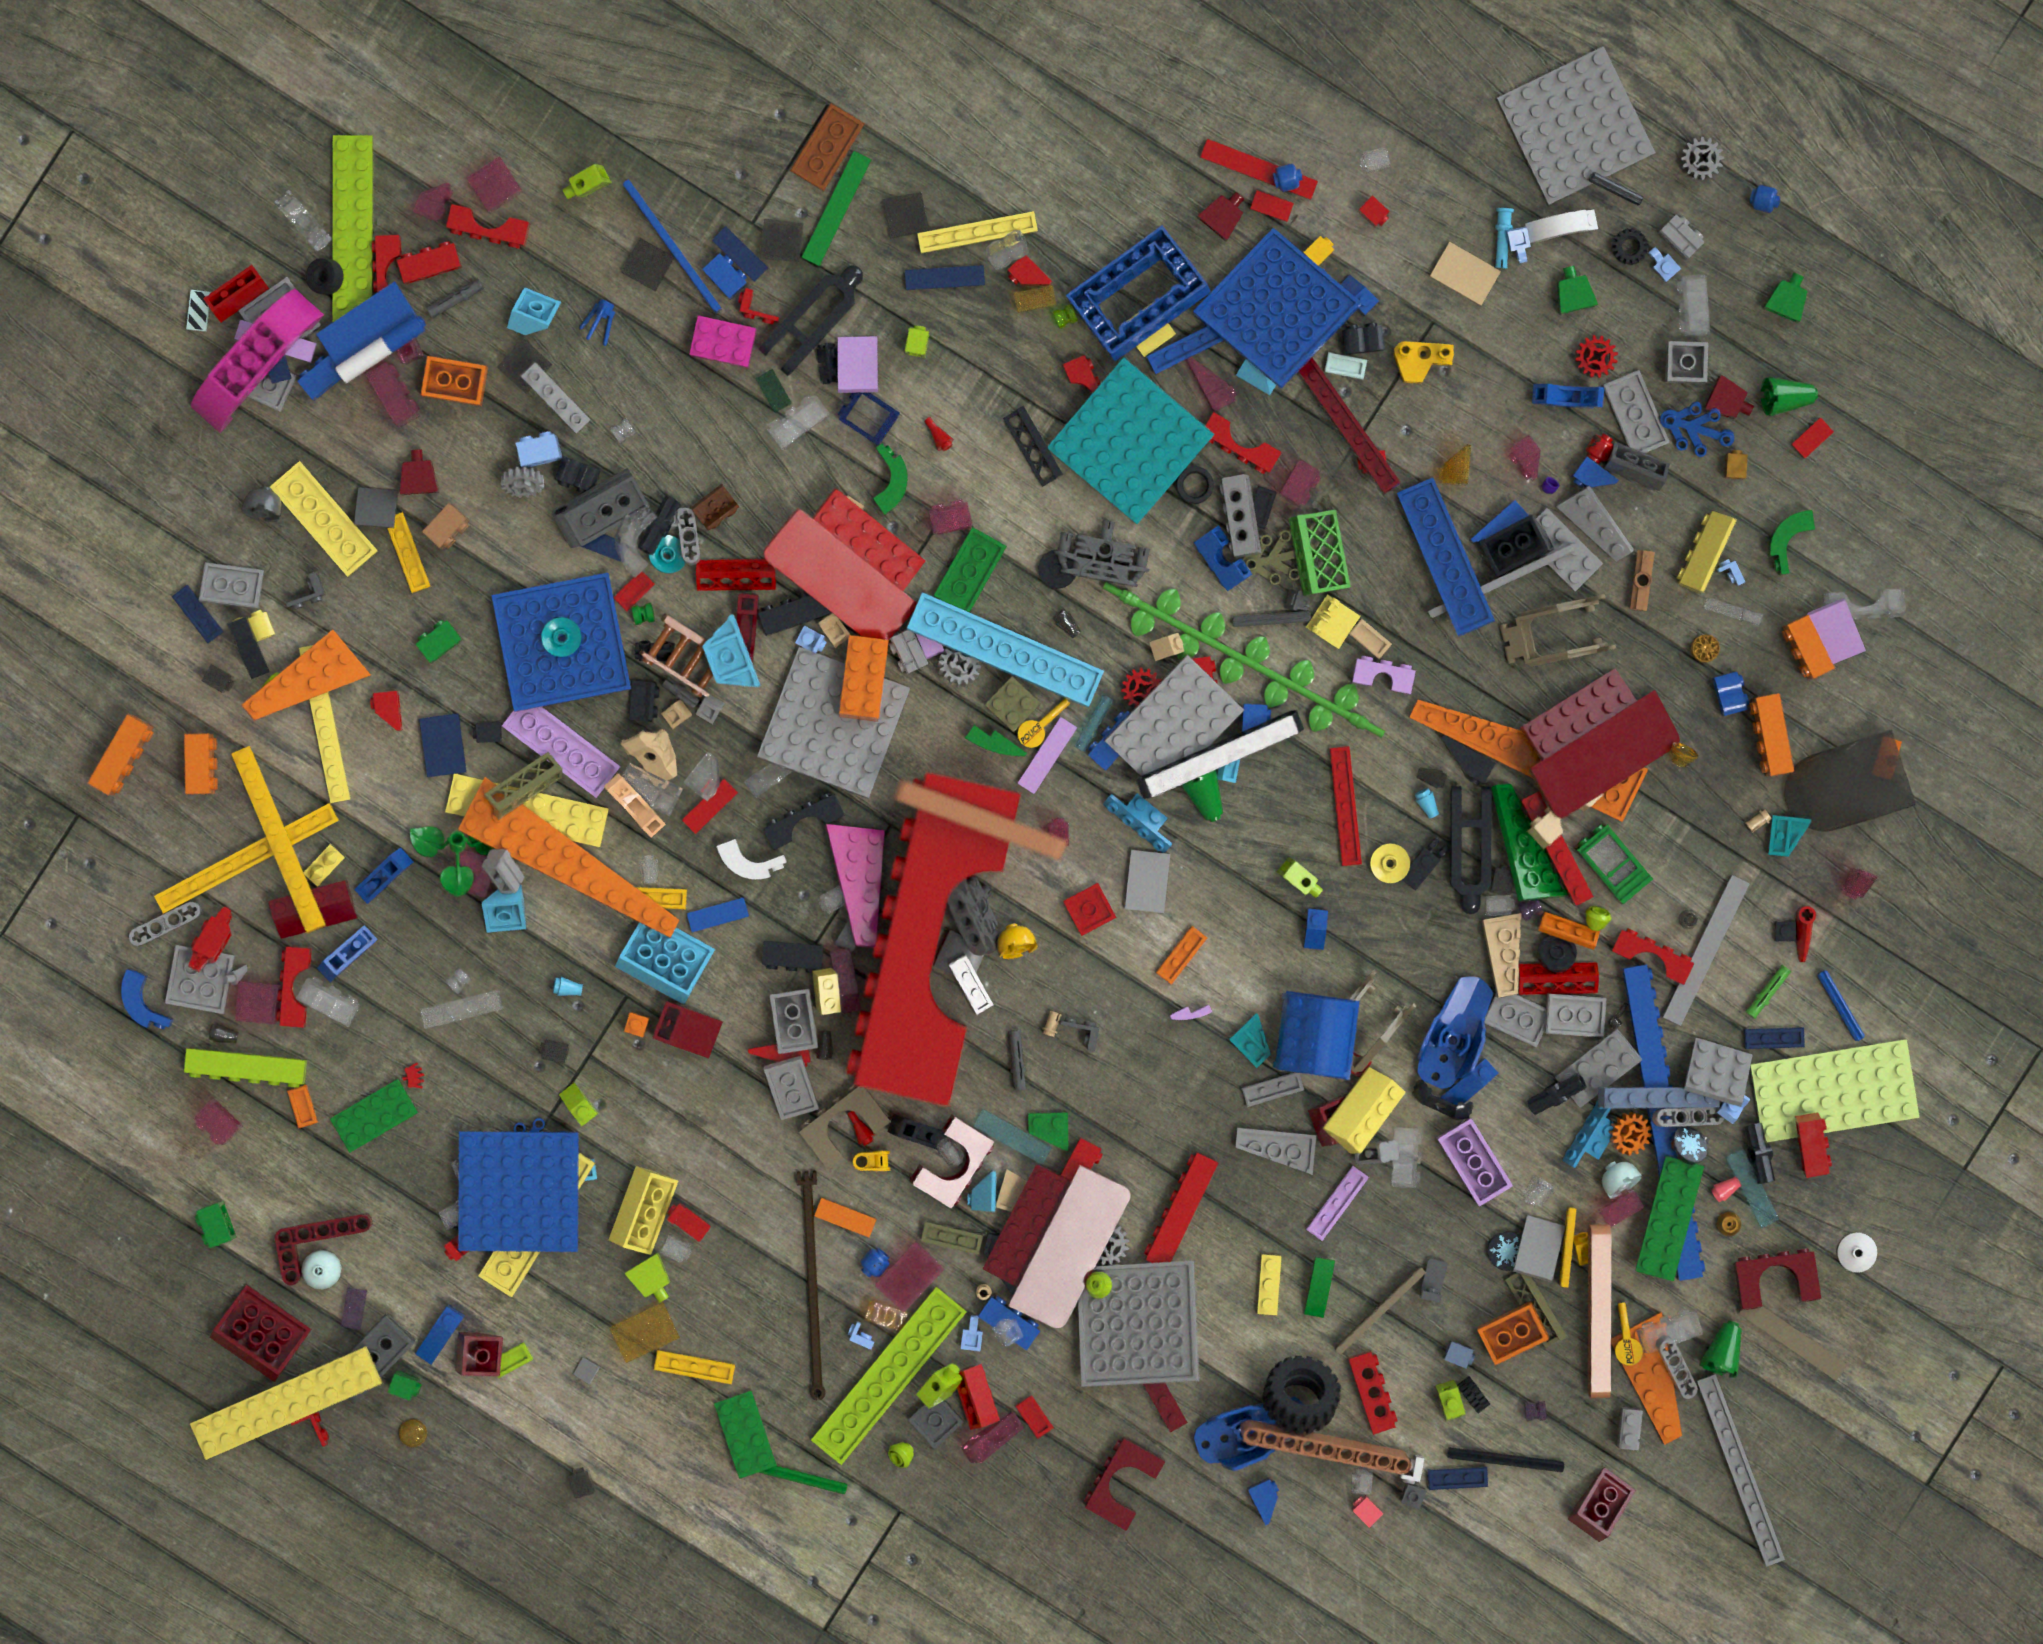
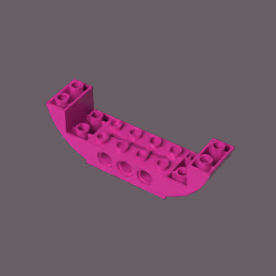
M296 289L289 291L254 322L210 372L194 396L191 408L221 433L233 420L231 415L300 336L307 329L312 330L324 314Z

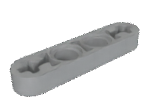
M196 902L186 903L133 929L129 934V940L133 945H144L197 919L201 914V907ZM188 906L196 907L195 916L188 914L184 916L187 919L184 921L183 915L179 910L182 909L184 913L189 910ZM171 914L179 916L180 920L177 925L169 923V916ZM155 922L159 923L162 927L161 932L158 934H154L151 931V925ZM147 927V932L151 938L148 939V935H145L141 938V942L134 940L135 932L143 933L145 932L143 928Z
M1720 1107L1658 1109L1653 1113L1652 1117L1653 1123L1658 1127L1718 1125L1724 1121V1118L1717 1113ZM1696 1111L1701 1114L1699 1122L1694 1120V1113ZM1678 1112H1681L1684 1117L1681 1123L1676 1119ZM1707 1114H1717V1118H1707ZM1660 1116H1670V1120H1660Z
M1663 1335L1656 1341V1349L1677 1391L1686 1399L1693 1398L1698 1390L1697 1385L1674 1340L1667 1335ZM1666 1343H1667V1347H1668L1669 1351H1667V1350L1665 1349V1344H1666ZM1677 1356V1360L1673 1364H1669L1670 1358ZM1684 1370L1683 1376L1676 1378L1677 1373ZM1685 1383L1689 1386L1688 1391L1684 1385Z

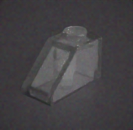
M709 752L705 754L684 781L689 788L706 801L715 795L717 788L720 786L718 759Z

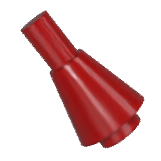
M931 417L927 418L924 422L931 431L937 450L947 451L952 447L954 439L940 427H937Z
M854 1111L849 1112L847 1115L853 1123L858 1144L866 1146L873 1142V1137L876 1134L860 1121Z

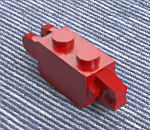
M223 907L216 917L211 916L209 921L205 920L201 927L202 933L199 937L196 936L191 944L193 955L188 964L192 970L200 972L207 963H215L232 936L229 926L232 914L229 907Z

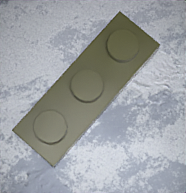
M925 1221L921 1241L979 1255L983 1235Z

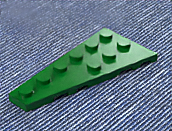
M1512 784L1491 787L1518 901L1567 896L1566 889H1562L1558 881L1560 879L1558 873H1554L1550 866L1551 860L1545 848L1543 849L1528 832L1531 828V821L1522 812V804Z

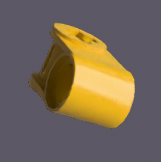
M890 1151L858 1152L854 1155L852 1162L854 1167L860 1171H890V1167H888V1154H890ZM859 1156L867 1158V1164L863 1167H859L856 1164V1159Z

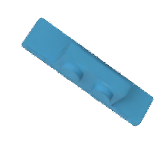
M1138 793L1127 806L1112 794L1103 803L1109 812L1118 816L1125 825L1135 830L1141 838L1146 839L1156 850L1165 853L1172 845L1168 839L1158 832L1167 820V817Z
M1597 1100L1595 1107L1586 1118V1122L1567 1150L1563 1162L1575 1168L1585 1152L1599 1160L1610 1142L1609 1139L1613 1137L1609 1131L1614 1130V1127L1611 1126L1614 1122L1606 1118L1611 1108L1598 1107Z

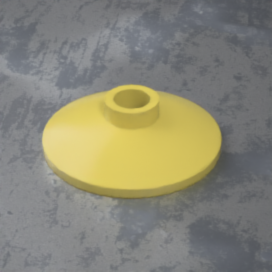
M1384 844L1374 851L1370 863L1371 870L1380 881L1396 883L1402 880L1410 869L1409 855L1399 845ZM1387 860L1393 861L1392 867L1386 865Z

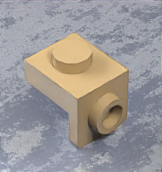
M833 613L826 615L818 623L835 648L849 639L850 633Z

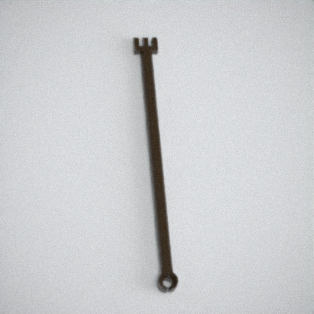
M798 1171L797 1186L802 1185L813 1384L810 1396L817 1401V1396L814 1395L816 1389L822 1392L819 1400H822L826 1394V1390L822 1385L812 1185H817V1171L812 1172L813 1179H809V1171H805V1179H801V1171Z

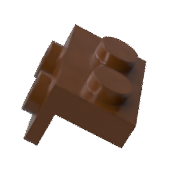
M721 484L690 508L709 531L718 527L726 517L734 515L739 506L723 484Z

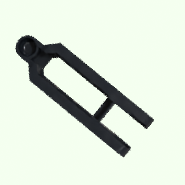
M851 265L840 275L824 276L760 346L759 351L767 356L769 351L777 343L779 344L788 333L795 337L802 345L780 369L789 376L854 306V289L863 279V272L860 267ZM830 285H836L844 293V299L807 338L794 324L803 314L807 313V310L816 300L821 298L822 293Z
M1451 786L1450 885L1460 894V907L1462 911L1470 915L1479 911L1481 895L1491 886V786H1481L1480 819H1462L1461 786ZM1462 827H1481V882L1478 885H1465L1461 881Z

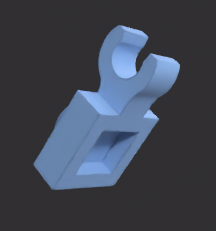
M1527 227L1507 230L1509 247L1511 251L1516 250L1517 261L1519 263L1528 262L1525 248L1531 246Z
M1656 247L1648 252L1649 256L1657 263L1652 268L1665 282L1681 269L1669 254L1663 257Z
M971 1315L969 1329L963 1328L961 1349L981 1350L983 1331L977 1330L979 1317L976 1315Z

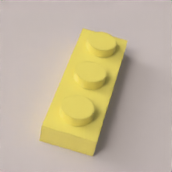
M1261 1254L1257 1314L1277 1315L1281 1270L1280 1255Z

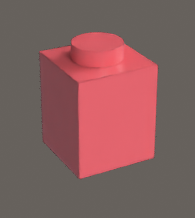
M1366 1495L1363 1498L1359 1496L1352 1503L1354 1506L1352 1511L1369 1528L1383 1515L1382 1511Z

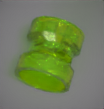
M1071 304L1066 305L1062 310L1052 311L1059 329L1065 328L1069 323L1074 324L1078 322Z

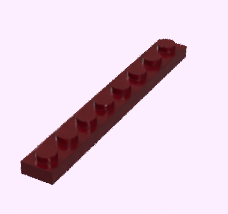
M1311 357L1298 371V374L1381 492L1386 494L1400 485V480L1316 361Z

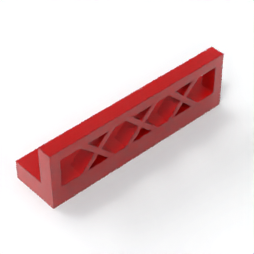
M765 559L699 560L696 564L697 591L776 590V568ZM701 578H709L712 582L710 584H701ZM723 578H729L730 580H732V582H730L729 584H724L721 582V580ZM749 578L752 581L750 583H743L740 580ZM762 578H772V583H763L760 580Z
M1597 962L1574 963L1570 969L1559 973L1551 972L1541 964H1518L1519 995L1598 993L1599 970ZM1566 982H1572L1574 984L1571 987L1564 986ZM1585 982H1594V986H1584L1583 984ZM1524 983L1534 984L1531 988H1523ZM1546 983L1554 984L1552 987L1543 986Z

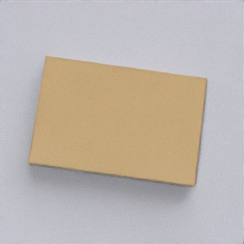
M1449 242L1429 277L1481 306L1501 271Z

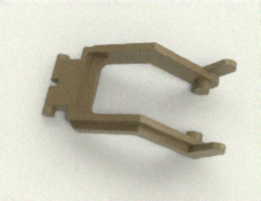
M1605 594L1521 612L1515 618L1517 626L1508 628V624L1500 625L1503 642L1509 641L1510 646L1504 647L1508 664L1515 663V658L1524 656L1525 664L1534 667L1616 649V645L1608 646V643L1602 642V638L1592 640L1593 646L1541 656L1536 652L1530 624L1534 618L1585 607L1586 613L1596 611L1595 605L1599 604L1598 600L1606 598Z
M1375 970L1362 982L1350 1000L1359 1001L1365 992L1370 995L1376 989V986L1372 984L1375 981L1373 976L1377 973ZM1413 1003L1410 1007L1405 1005L1403 1008L1397 1005L1392 1011L1396 1017L1369 1051L1361 1057L1353 1055L1351 1070L1354 1073L1363 1071L1417 1004ZM1335 1078V1079H1337L1340 1083H1342V1082L1345 1080V1079Z

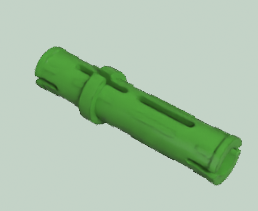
M1781 965L1760 994H1756V999L1745 1012L1756 1019L1765 1005H1769V1000L1788 975L1791 974V971L1784 965ZM1780 977V979L1776 982V984H1775V985L1773 986V988L1770 990V988H1771L1772 985L1775 983V981Z

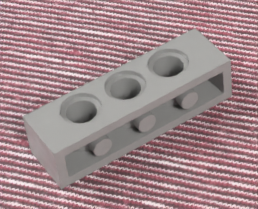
M535 362L531 363L520 374L575 433L590 421L587 415Z
M1242 474L1222 478L1220 490L1221 494L1225 497L1223 509L1225 515H1228L1226 528L1228 534H1231L1232 542L1229 543L1231 553L1238 558L1261 554L1249 476ZM1239 492L1240 499L1239 501L1234 502L1233 495L1234 493ZM1242 511L1243 519L1238 522L1236 514ZM1245 530L1247 534L1246 539L1241 541L1239 534Z

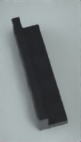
M1024 405L1003 418L1042 487L1063 476L1062 471ZM1019 414L1023 421L1021 429L1012 427L1009 419ZM1024 425L1028 431L1023 430ZM1014 430L1020 432V433H1019V437L1017 436V434H1016V432H1015ZM1022 432L1031 435V446L1021 443ZM1034 442L1038 448L1033 447ZM1032 449L1041 452V463L1031 460L1030 454ZM1041 467L1049 468L1054 476L1043 481L1040 476Z

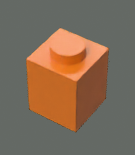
M630 1012L624 1032L644 1037L650 1018Z

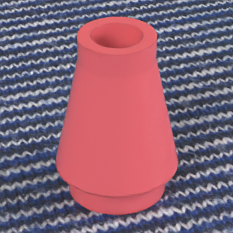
M1734 1176L1731 1179L1715 1184L1711 1191L1720 1203L1721 1201H1726L1742 1185L1738 1178Z

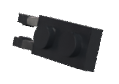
M1437 836L1413 861L1407 875L1402 879L1415 891L1449 849L1448 845L1443 846L1436 856L1430 852L1439 843L1440 839Z

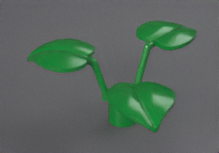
M422 827L410 829L411 843L416 852L421 856L434 857L438 853V849L443 850L448 844L451 851L456 853V867L450 866L445 868L441 872L440 882L446 891L457 897L467 893L474 881L471 868L467 866L460 867L459 853L465 849V843L471 848L475 847L476 852L480 855L488 856L489 852L494 849L470 836L467 838L458 831L453 832L444 843V834L438 828Z

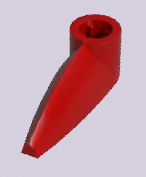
M1802 906L1796 912V945L1799 962L1806 961L1811 942L1813 922L1816 919L1815 910L1809 906ZM1805 909L1811 914L1810 917H1807L1808 920L1806 921L1805 917H1802V912L1805 913Z

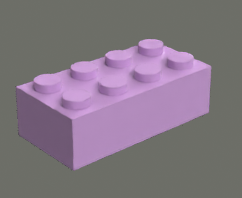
M1472 1118L1462 1121L1436 1137L1479 1207L1513 1186Z

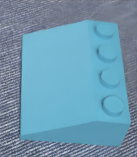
M639 923L619 956L615 967L684 1005L715 949L678 928H675L671 938Z

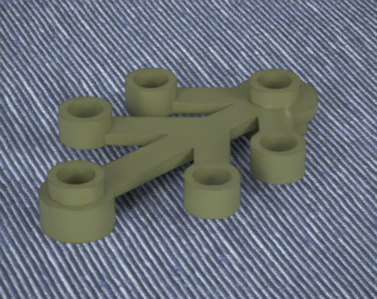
M1283 530L1280 533L1279 540L1268 557L1260 558L1265 548L1272 543V538L1269 535H1263L1260 539L1261 554L1244 557L1243 561L1247 567L1249 561L1255 562V567L1249 568L1252 575L1258 573L1268 579L1272 585H1278L1281 582V576L1277 573L1272 574L1262 567L1270 564L1288 575L1292 581L1300 578L1298 569H1292L1282 563V561L1295 559V550L1279 554L1285 543L1291 539V533L1288 530ZM1285 532L1289 534L1287 540L1282 539V534ZM1268 537L1270 539L1269 544H1264L1262 539ZM1310 543V546L1316 550V546ZM1292 571H1296L1298 573L1297 578L1291 577ZM1272 576H1278L1279 581L1273 583L1271 580Z

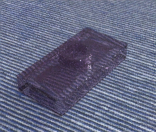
M347 1288L341 1327L361 1330L368 1290Z

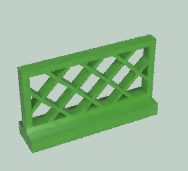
M1336 510L1288 518L1303 596L1350 588ZM1326 515H1331L1332 524L1330 527L1322 523ZM1310 518L1316 523L1312 531L1307 527L1305 519ZM1319 526L1327 531L1323 539L1315 534ZM1330 534L1335 537L1336 543L1333 547L1325 542ZM1312 537L1320 542L1316 550L1310 546ZM1323 545L1330 550L1327 558L1319 553ZM1333 554L1339 557L1337 567L1329 561ZM1316 556L1324 562L1320 569L1314 566ZM1326 565L1334 570L1330 578L1323 573ZM1337 573L1342 576L1343 585H1338L1333 581ZM1320 576L1327 581L1324 588L1321 589L1318 588L1317 582Z

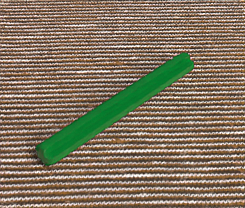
M780 1466L759 1472L840 1494H845L848 1487L846 1483Z

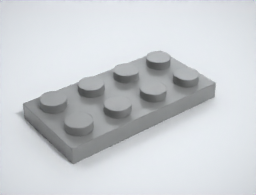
M1546 508L1536 520L1546 531L1554 550L1540 558L1573 544L1575 552L1547 565L1576 592L1603 563Z
M1616 1029L1556 1075L1555 1078L1561 1082L1576 1073L1582 1075L1587 1086L1586 1089L1571 1096L1581 1108L1598 1095V1087H1608L1642 1061V1058L1622 1033Z

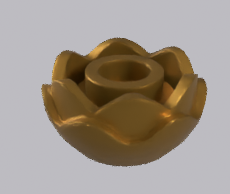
M1731 1211L1722 1213L1718 1217L1717 1229L1724 1236L1736 1235L1741 1229V1219Z

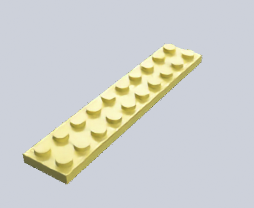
M364 1347L190 1423V1426L207 1460L381 1384L382 1381L367 1347Z

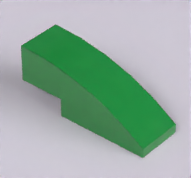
M974 725L965 737L975 745L998 754L1025 757L1027 754L996 730L989 736Z
M1321 1257L1314 1258L1304 1315L1324 1318L1335 1260Z

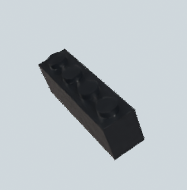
M808 593L798 595V600L792 601L791 598L780 602V606L774 608L772 605L761 608L762 612L758 614L765 635L769 636L832 614V612Z

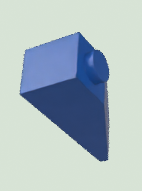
M1514 500L1469 541L1471 543L1482 541L1529 515Z
M399 848L389 855L354 890L368 904L414 862L402 848Z
M364 925L324 959L317 969L331 983L378 939Z
M1482 1058L1476 1064L1471 1075L1461 1078L1440 1098L1454 1105H1457L1459 1102L1465 1103L1498 1074V1071L1486 1058Z
M448 1305L415 1354L432 1365L465 1315Z

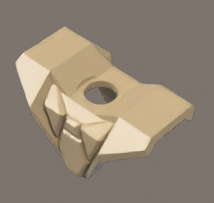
M660 729L655 733L640 732L630 739L622 740L621 745L626 753L636 757L643 766L642 772L655 785H659L677 776L676 755L668 733L665 730ZM647 753H653L656 758L650 760Z

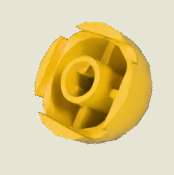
M1017 924L1006 926V929L1001 932L997 940L998 953L1003 959L1022 957L1023 954L1021 953L1028 950L1030 954L1038 947L1032 931L1025 926H1017Z

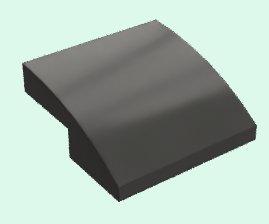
M359 487L354 525L394 529L398 490Z
M949 929L933 966L953 974L947 963L966 954L973 969L977 972L984 955L976 956L972 954L962 935Z

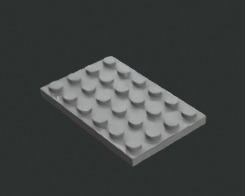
M1186 655L1104 741L1142 776L1210 746L1244 709Z

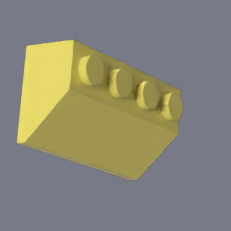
M1711 511L1710 514H1705L1701 523L1704 527L1701 533L1697 532L1693 540L1696 543L1693 551L1689 550L1686 555L1685 561L1688 562L1685 569L1681 568L1677 575L1679 585L1699 594L1705 591L1736 519Z
M1367 1067L1323 1129L1350 1154L1361 1153L1406 1092L1392 1079Z
M636 1166L609 1241L621 1247L651 1255L678 1180Z

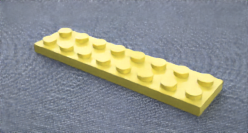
M454 774L445 812L465 816L483 780ZM508 786V790L517 791L518 789H520ZM538 793L523 803L524 806L570 840L601 847L609 811L608 808Z
M579 1153V1189L595 1165V1162ZM494 1251L479 1277L508 1296L513 1297L540 1252Z

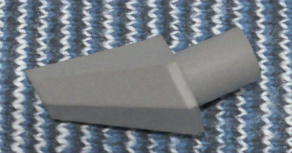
M243 965L229 972V975L223 976V982L225 984L231 983L232 986L238 984L247 972V965Z

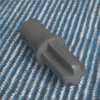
M670 676L662 684V687L676 696L675 699L679 698L690 708H695L699 703V699L686 690V686L682 687Z

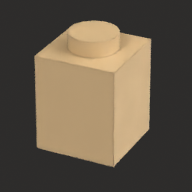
M1179 633L1149 642L1155 661L1185 652Z

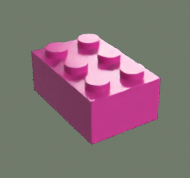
M698 316L690 356L749 369L757 329Z

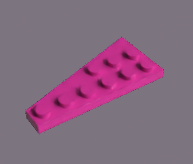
M826 824L825 828L826 832H828L829 844L833 852L834 864L841 892H843L844 904L848 912L854 944L860 947L875 948L885 830Z

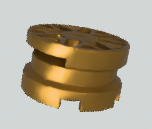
M1701 635L1693 640L1690 650L1694 659L1705 663L1714 660L1718 656L1720 646L1717 639L1713 636Z

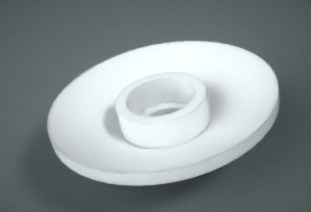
M1852 1233L1841 1240L1837 1250L1838 1259L1847 1270L1863 1272L1875 1263L1877 1247L1869 1236L1863 1233ZM1858 1249L1862 1251L1859 1257L1855 1255V1251Z

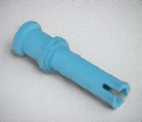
M1496 208L1498 221L1495 228L1498 230L1495 268H1501L1502 260V268L1507 269L1509 242L1506 231L1513 229L1511 215L1514 209Z

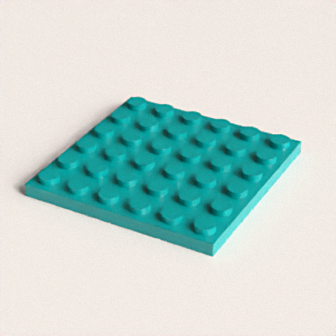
M1123 357L1047 447L1113 505L1138 524L1214 436V433Z

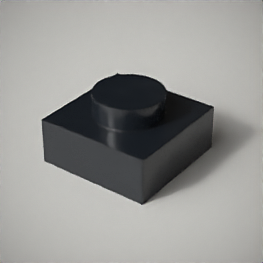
M1775 922V941H1796V922Z

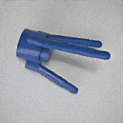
M600 299L598 304L595 303L594 308L579 327L582 330L593 315H597L586 337L587 340L591 338L600 319H606L608 316L603 345H607L612 319L615 315V312L612 311L614 308L613 304L603 299Z

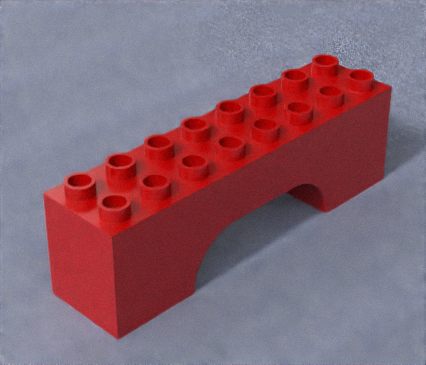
M926 773L925 780L914 778L913 784L1014 822L1020 798L1018 793L932 773ZM918 808L916 819L905 817L900 840L910 842L907 858L896 856L891 879L901 881L898 896L888 894L882 918L892 920L889 935L879 933L873 957L883 959L880 974L870 972L864 996L874 998L872 1011L861 1010L855 1035L865 1037L863 1051L852 1049L846 1074L857 1076L855 1081L857 1086L949 1106L967 1026L955 1022L940 1010L931 993L929 976L949 894L959 882L970 875L983 871L1002 872L1009 841Z

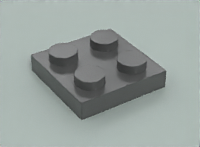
M945 1400L930 1409L924 1404L908 1419L934 1449L964 1423Z

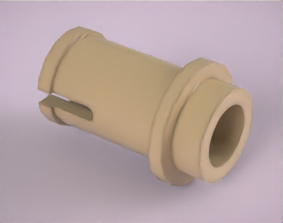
M1760 810L1758 815L1745 822L1752 833L1765 823H1770L1769 821L1772 818L1766 810Z
M1049 1011L1046 1025L1042 1028L1044 1030L1043 1034L1054 1037L1058 1033L1056 1029L1062 1014Z
M981 1284L977 1287L976 1295L979 1299L986 1300L991 1296L992 1291L988 1285ZM986 1290L988 1293L983 1296L980 1294V1291Z

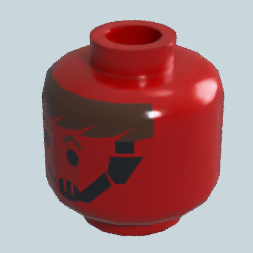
M1604 433L1601 436L1594 435L1586 446L1587 456L1599 464L1607 462L1614 446L1611 443L1613 439Z

